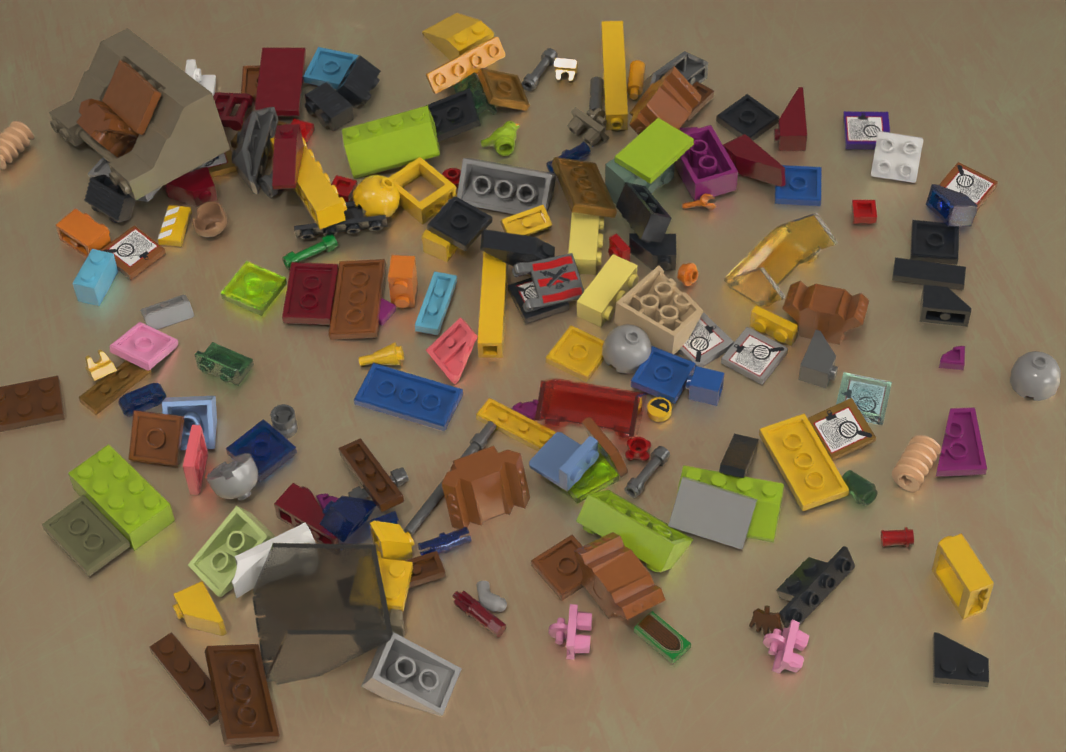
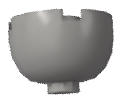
M630 324L617 326L610 331L602 346V355L605 362L615 367L617 372L625 374L636 373L639 366L651 354V342L648 335L643 329Z
M1039 351L1028 352L1019 357L1011 370L1010 383L1013 390L1021 397H1034V401L1046 400L1055 395L1060 385L1061 370L1056 360L1049 354Z
M250 453L233 457L234 462L227 464L225 461L208 473L207 481L218 496L224 499L237 498L240 501L252 494L250 490L257 483L258 469Z

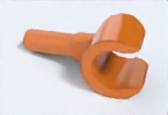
M703 194L700 200L683 203L682 206L683 209L703 206L708 210H713L716 208V205L708 203V201L715 199V197L710 194Z

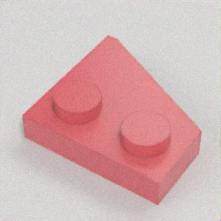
M460 317L426 351L449 380L457 384L478 336L466 321Z

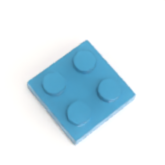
M318 47L303 76L304 83L320 86L327 82L333 89H337L349 66L359 55Z

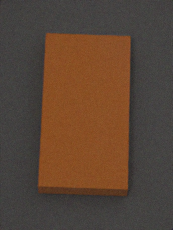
M119 60L102 101L134 132L143 135L161 93L127 62Z
M385 259L339 261L328 334L330 340L377 338L380 304L386 271Z

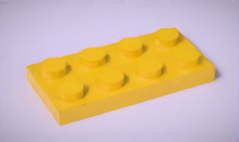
M805 413L759 429V436L802 512L849 495L848 486Z

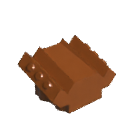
M673 66L660 80L650 85L629 114L633 117L629 126L639 135L657 118H660L679 130L690 116L692 109L700 102L702 96Z
M91 98L81 102L79 108L81 117L76 123L93 139L118 158L133 150L139 134L134 132L104 102Z
M800 280L790 285L782 309L798 323L799 337L812 339L815 330H819L828 343L840 345L846 331L863 325L869 300L862 293L852 296L845 289L817 283L807 287Z
M494 446L454 460L451 471L446 473L442 481L451 525L453 528L465 532L470 522L482 526L484 521L503 514L510 515L514 506L525 509L530 499L521 453L508 449L498 453Z
M612 532L574 550L582 570L583 579L581 583L608 619L619 615L628 620L665 601L662 589L654 584L650 573L633 551L624 546L620 535Z

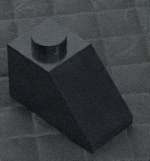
M629 233L630 253L651 270H654L658 265L664 271L676 270V234H665L661 243L654 241L646 243L639 239L637 233Z
M936 285L923 286L920 303V322L968 327L971 315L970 306L948 287Z

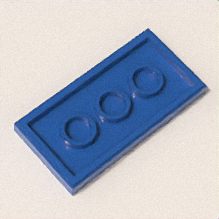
M373 363L354 398V404L445 432L463 396V389Z

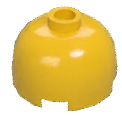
M372 175L363 179L355 188L353 199L356 206L360 204L367 211L365 213L367 217L386 215V218L394 214L399 206L400 193L391 179L381 175Z

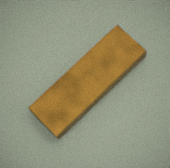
M126 360L116 368L117 371L106 375L79 396V401L93 414L97 415L147 376L151 369L148 371Z

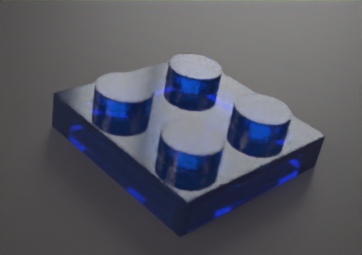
M263 419L229 445L226 451L232 459L235 456L250 453L258 469L257 481L261 482L297 453V448Z

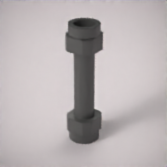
M548 48L541 55L540 63L534 71L524 77L522 87L525 90L532 91L538 85L539 77L547 66L554 64L555 58L558 57L554 49Z
M658 446L654 449L649 463L636 478L629 480L624 489L627 495L637 498L644 491L645 482L657 467L663 466L667 462L670 452L665 447Z
M403 467L390 471L391 475L389 477L397 487L409 481ZM360 486L348 492L353 506L365 503L366 498L369 497L364 488L361 489Z

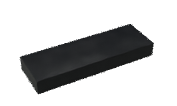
M895 257L892 281L936 285L963 290L966 267Z
M734 433L720 464L719 472L744 478L757 449L759 439Z

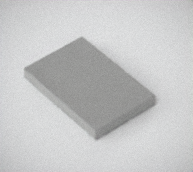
M683 476L668 526L743 549L757 499Z

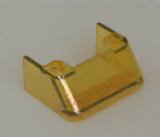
M817 213L790 221L773 229L724 278V281L731 289L759 306L765 305L768 307L774 302L785 298V295L778 286L799 264L805 262L807 264L812 263L819 257L818 253L822 249L834 246L838 241Z

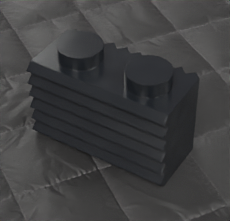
M359 55L349 66L336 92L338 91L349 104L351 103L353 108H357L361 103L365 105L372 95L369 91L373 90L380 81L377 77L381 71Z
M327 82L305 94V108L307 112L311 115L315 114L322 126H328L332 131H335L354 119L351 103L349 104Z
M107 175L91 177L84 201L90 204L94 211L102 212L109 216L108 219L112 222L121 223L131 219L136 200L129 194L126 195L119 185H114Z

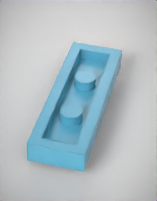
M434 271L415 323V331L439 335L457 284V275Z

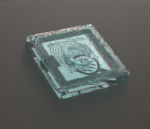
M843 372L836 405L852 398L866 422L883 425L892 382Z

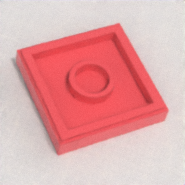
M201 425L191 426L183 462V470L190 495H199L201 492L209 455Z

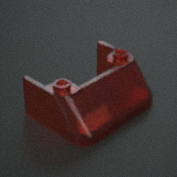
M548 378L541 380L535 420L541 421L544 419L547 425L559 426L560 422L582 424V421L591 417L598 427L612 429L618 432V437L632 439V437L638 435L647 394L559 378Z

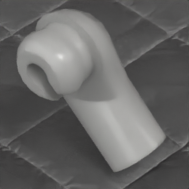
M479 581L476 584L479 602L483 607L492 612H503L506 609V600L500 598L499 595L491 593L488 581Z

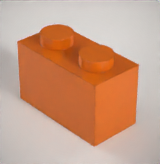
M76 208L56 224L59 239L86 258L92 249L101 250L111 243L109 229L104 224H98L87 213L83 214Z
M391 255L388 274L391 303L399 308H415L418 291L415 256Z

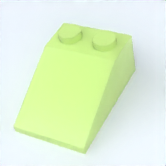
M236 506L190 561L188 566L217 596L222 597L233 589L232 580L237 570L235 556L276 536L252 513Z

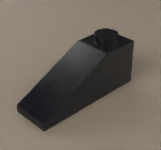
M486 229L482 231L480 250L513 267L517 263H529L555 257V247L537 237Z

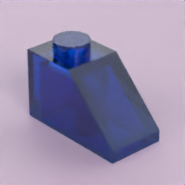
M937 184L931 185L926 205L947 226H972L978 207L967 195Z
M341 496L335 503L331 500L322 511L325 516L320 525L344 543L367 522L377 505L372 500Z

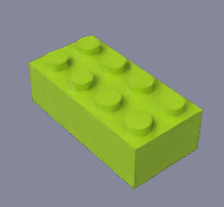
M109 444L68 473L74 491L80 497L84 495L129 541L134 551L175 521L170 503Z

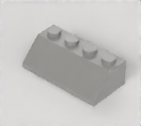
M463 158L457 197L474 207L510 214H518L543 204L546 211H548L553 197L556 173L474 158Z

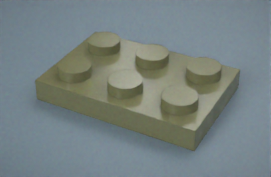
M84 495L42 524L47 534L88 577L131 547L129 541Z

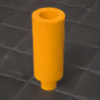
M640 60L632 61L629 68L627 93L633 100L638 99V96L643 92L646 66Z

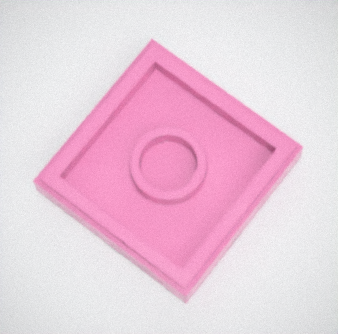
M138 322L110 345V352L149 371L178 347V340L142 322Z

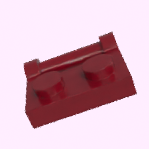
M215 92L213 98L222 126L230 127L234 131L241 130L245 114L254 102L253 96L247 93ZM240 104L236 115L231 116L235 105Z

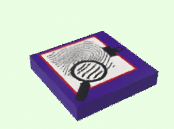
M844 111L845 149L875 150L878 132L890 133L888 112Z

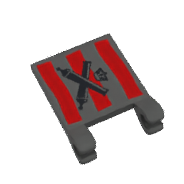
M573 253L529 263H517L512 268L514 277H520L528 273L532 277L538 298H530L525 301L523 309L526 313L578 300L584 293Z

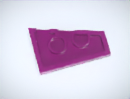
M975 407L950 408L935 477L986 475L987 465Z

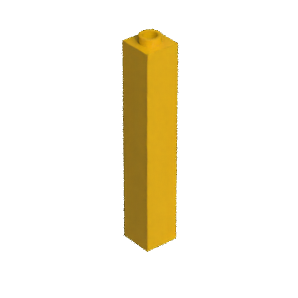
M602 21L605 120H607L605 128L606 130H628L623 21Z
M483 252L478 357L503 358L508 264L486 252Z

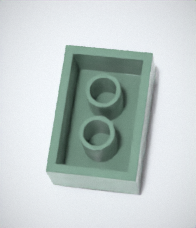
M615 158L605 164V185L613 202L617 204L625 182L646 186L652 194L657 188L669 183L674 178L675 162L650 184L615 163Z

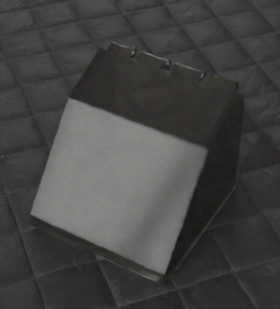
M272 544L253 589V594L256 596L252 598L255 615H266V617L255 619L258 637L261 638L259 639L262 660H273V662L263 663L267 682L275 681L279 685L321 676L391 639L393 635L375 545Z

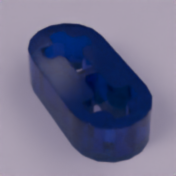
M152 383L126 393L119 399L118 404L124 415L133 416L134 410L146 411L162 404V401L166 398V393L161 384Z

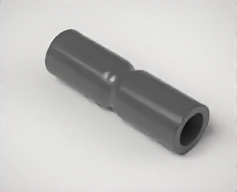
M593 77L590 80L589 109L594 111L597 108L602 109L603 79L601 77Z

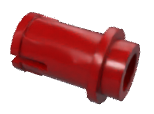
M904 527V530H881L882 547L905 545L908 548L909 545H914L913 529Z

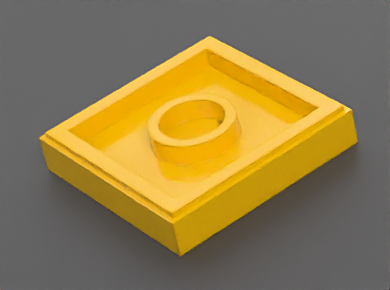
M570 325L546 356V363L588 382L604 361L602 355L604 341Z

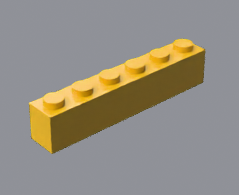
M273 137V138H270V142H271V146H272V150H273V154H274V137ZM303 138L304 149L297 185L294 189L319 229H323L345 221L344 211L347 210L343 197L339 198L335 185H331L328 174L326 172L323 173L320 162L318 160L315 161L312 150L307 149Z

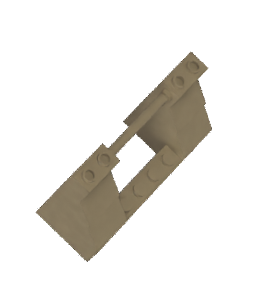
M128 28L100 42L89 70L84 72L73 99L49 112L52 118L50 124L56 133L59 132L65 141H69L75 147L83 142L92 147L109 162L108 165L111 170L109 176L113 184L119 185L126 195L129 194L135 200L230 150L212 93ZM119 60L127 62L161 93V96L143 135L139 134L133 150L117 158L93 139L76 121L81 117L79 113L81 102L90 98L99 101L103 100Z

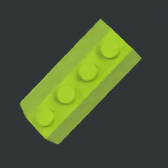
M428 105L342 129L344 147L354 179L407 165L419 157L425 160L440 156L435 122Z
M683 465L678 490L684 476L757 499L746 538L774 543L783 497V483L750 477L740 478L717 471Z
M610 490L588 494L576 522L583 525L582 528L588 533L598 534L602 537L612 532L620 535L624 546L631 549L638 559L647 563L646 566L655 572L671 569L693 541V538L675 528L669 527V524Z

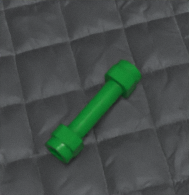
M333 234L326 235L321 238V242L296 254L293 251L289 252L286 256L282 257L285 267L289 270L291 262L299 263L324 250L327 253L333 251L334 248L338 247V243Z

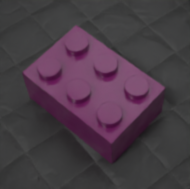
M712 125L684 132L694 139V145L675 161V168L693 201L700 200L703 194H710L715 197L735 191L737 189L738 171Z

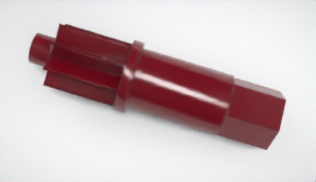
M463 590L462 593L456 591L452 597L455 599L453 601L455 605L496 637L501 636L506 630L504 622L483 607L478 600L474 599Z

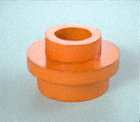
M693 263L682 264L678 270V281L682 282L685 286L692 285L698 278L696 265Z

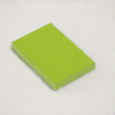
M657 118L615 156V163L651 184L694 145V139Z

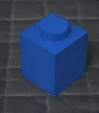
M696 366L693 375H688L686 389H689V400L717 406L723 390L724 373Z

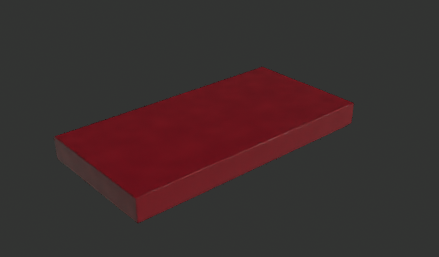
M262 48L255 111L267 107H275L277 116L300 115L306 58L305 48Z

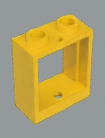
M421 157L408 163L406 167L389 177L400 193L399 206L422 225L434 218L454 196L457 197L456 186ZM422 176L438 190L419 202L404 187Z
M962 533L953 537L947 536L938 542L932 572L963 620L986 611L994 582Z

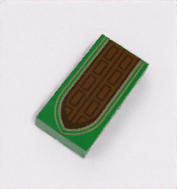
M653 611L634 627V633L672 665L691 648V643Z

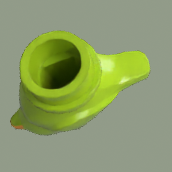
M507 121L502 127L497 128L490 137L481 140L482 147H494L497 153L502 156L511 154L514 151L516 131L520 125L515 124L513 121Z

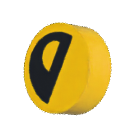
M657 397L649 401L647 415L651 420L664 422L671 417L672 405L669 400Z

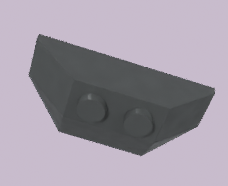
M686 51L682 52L643 82V95L652 83L660 80L673 66L677 68L691 85L696 81L699 83L703 82L708 76V62Z
M267 107L251 112L243 123L241 132L239 131L237 134V148L232 152V163L235 164L237 173L254 194H259V178L264 176L271 150L270 138L274 137L278 124L275 107Z

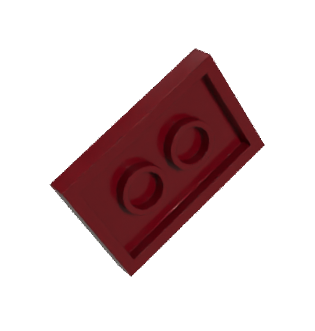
M291 262L282 314L283 323L330 325L338 264Z

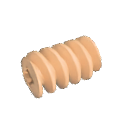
M13 121L10 126L4 129V132L0 133V169H6V163H12V158H17L18 152L22 153L24 147L30 145L29 140L34 139L31 130L22 122Z
M918 435L912 437L892 471V477L897 485L909 492L919 490L920 484L925 480L924 477L929 473L928 470L931 469L933 462L937 459V455L941 452L940 445L934 439L927 436Z

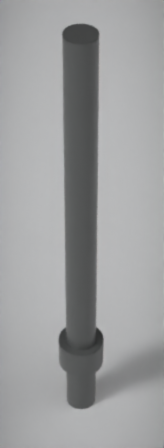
M489 421L481 432L476 433L470 440V446L460 458L481 451L488 443L487 439L496 429V425ZM442 481L405 527V533L409 532L412 536L443 497Z

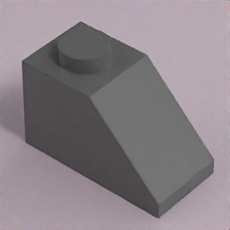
M815 330L802 360L798 380L826 389L829 381L835 380L838 367L835 366V353L819 330Z

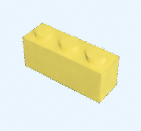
M572 212L568 254L573 253L579 274L596 275L597 266H601L602 252H598V248H603V234H599V230H604V216Z
M613 254L577 300V317L602 328L607 320L610 321L615 313L616 302L637 285L639 280L637 265Z

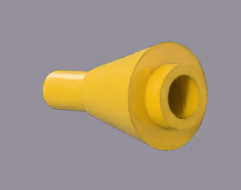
M394 342L371 355L359 357L360 366L373 363L379 365H401V360H404L402 346H397V343Z

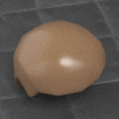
M212 201L206 202L196 209L197 217L192 219L197 234L206 238L221 234L228 222L222 205Z

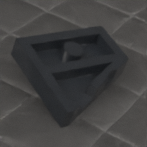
M934 632L933 683L988 687L989 658L940 633Z

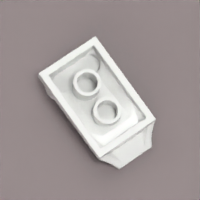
M306 522L235 556L237 570L232 580L235 596L239 598L258 585L294 570L299 573H309L316 568L319 561L317 546Z

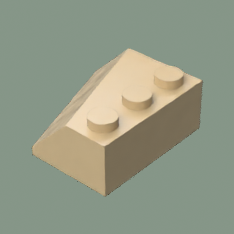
M658 265L616 302L614 323L618 326L626 324L635 325L643 329L648 335L651 345L675 354L689 339L703 310L686 293H682L676 287V282L672 278L668 279L663 274L664 270Z

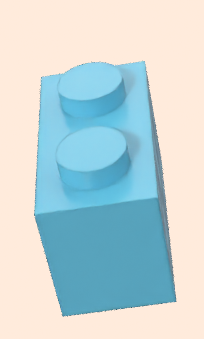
M96 249L90 251L72 283L79 302L100 306L118 273L113 253Z

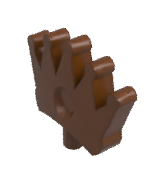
M768 605L764 606V611L759 608L753 611L749 627H753L756 623L757 633L762 628L764 636L769 634V629L771 633H773L774 629H780L783 632L779 612H770V606Z

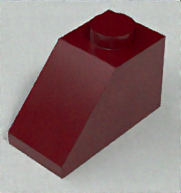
M208 167L187 172L165 184L168 198L195 207L206 202L218 201L215 185Z

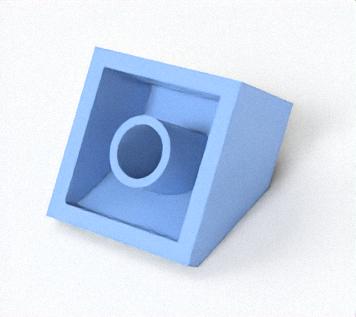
M216 395L166 397L162 401L163 414L184 416L181 450L187 449L192 425H201L207 449H215L217 428Z

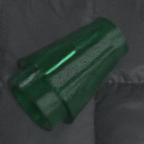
M849 470L842 476L856 503L866 506L877 497L878 492L875 484L857 473Z

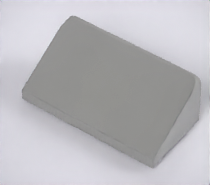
M184 294L140 310L146 325L156 330L194 317L190 301Z

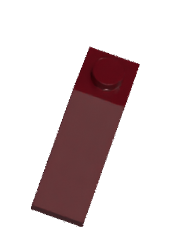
M798 87L779 118L778 129H774V142H778V151H806L807 126L803 87Z
M299 124L277 125L274 137L273 189L296 188L304 149Z
M746 134L723 144L738 174L780 187L785 186V167Z
M292 483L274 503L277 518L293 528L306 522L315 541L338 553L340 551L338 535L313 493L304 486L300 487Z

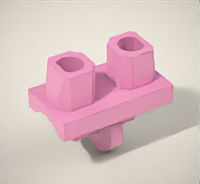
M570 604L568 625L565 624L564 618H558L557 623L549 626L548 633L551 637L556 638V644L561 645L563 640L567 639V659L575 660V653H590V635H577V630L591 631L592 613L578 611V605Z
M795 620L790 621V626L783 628V632L780 629H774L773 633L766 634L763 639V644L769 648L768 653L775 655L772 671L778 674L784 669L796 673L803 665L804 657L794 653L793 649L804 650L808 644L809 635L798 630L800 623Z

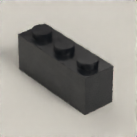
M625 182L616 208L622 214L621 216L630 224V227L638 234L640 240L646 243H651L652 241L661 243L672 218L646 186Z

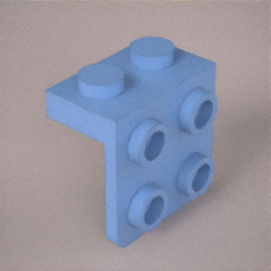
M556 432L529 461V467L568 492L598 459V440L589 436L581 445L563 433Z

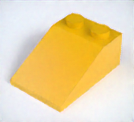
M455 13L422 31V34L450 61L494 37V32L481 20Z

